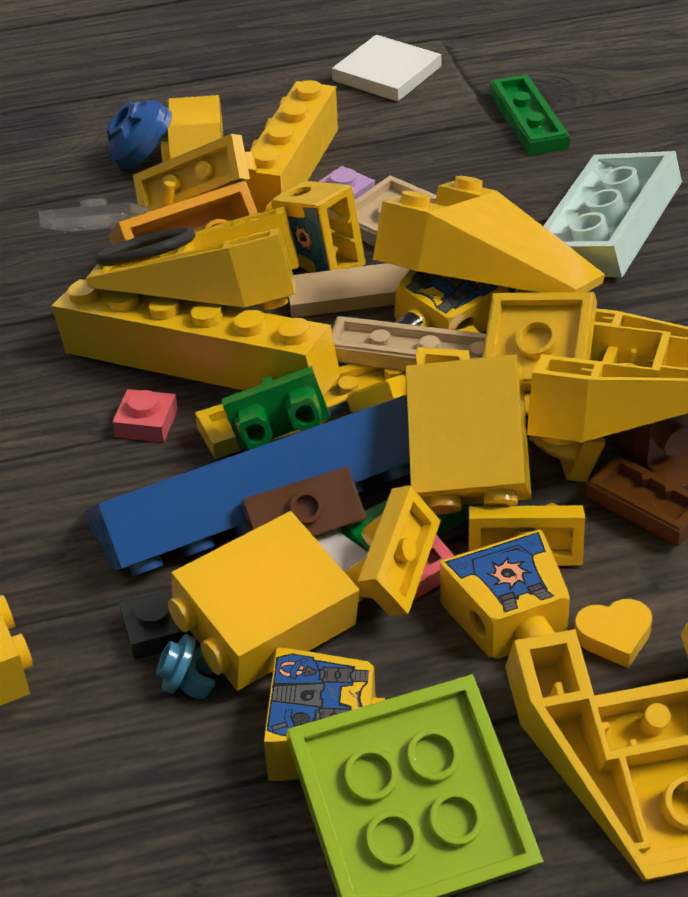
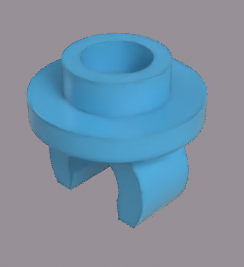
M185 634L178 644L169 641L158 662L156 675L163 677L162 690L167 693L173 694L180 685L187 695L196 699H205L215 686V680L205 677L197 671L199 670L209 675L213 672L206 663L201 648L195 649L196 639Z

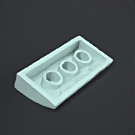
M676 151L593 155L543 227L605 274L604 277L622 278L682 183Z

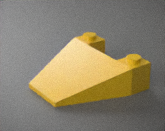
M456 176L455 181L438 185L435 204L430 203V195L417 191H402L401 196L382 201L373 260L415 271L538 293L588 292L603 284L605 276L603 272L498 191L483 188V181L480 179Z
M285 206L196 231L195 238L190 243L161 255L116 266H101L97 264L86 277L89 288L244 308L258 305L260 311H265L287 304V297L295 295L296 283L292 269L299 267V257Z
M596 308L590 360L541 354L532 372L527 435L539 436L543 441L550 444L567 445L574 441L585 442L687 414L688 327L620 311Z
M687 622L680 635L688 657ZM575 629L514 640L505 668L520 725L644 883L688 874V678L594 696Z

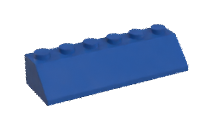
M405 395L98 503L83 511L112 570L128 566L131 576L141 574L164 565L160 554L180 547L183 556L186 557L215 546L212 537L214 534L232 528L233 534L237 538L250 532L241 506L243 498L346 466L349 467L358 493L365 490L362 480L380 474L382 483H386L410 474L407 400Z

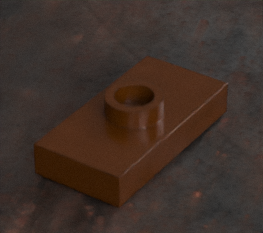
M620 455L614 457L586 483L585 497L677 547L688 537V490Z
M348 466L243 498L241 501L250 531L289 511H292L314 538L362 523L367 519Z

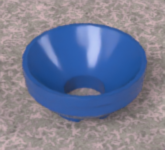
M156 100L136 103L129 101L124 104L110 120L106 128L111 160L122 170H129L141 163L156 148L165 135L172 118L171 110Z

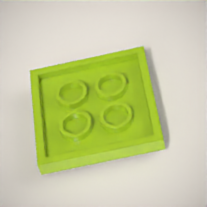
M473 674L287 729L286 739L337 897H449L538 868L544 862Z

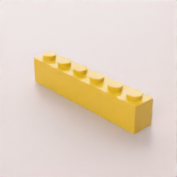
M79 279L73 283L51 305L67 354L239 390H247L261 385V378L269 375L275 380L312 366L324 396L340 376L331 325L213 303L89 288L86 279Z

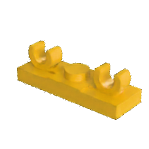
M229 134L134 174L133 179L140 215L161 208L164 183L166 181L176 184L174 204L244 180H250L249 173H254L257 169L254 154L244 151L242 135Z

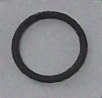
M180 227L129 239L100 251L96 255V262L101 266H116L161 255L190 243L195 238V232L192 228Z

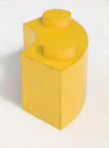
M219 95L168 99L172 118L164 135V139L169 141H161L162 163L223 137Z

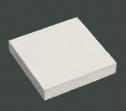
M375 35L332 68V80L398 102L441 67V54Z

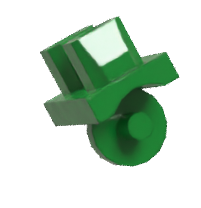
M312 366L273 380L271 375L261 378V385L222 398L223 408L241 450L246 448L251 450L268 444L271 439L298 429L300 431L308 430L319 426L321 421L331 418Z

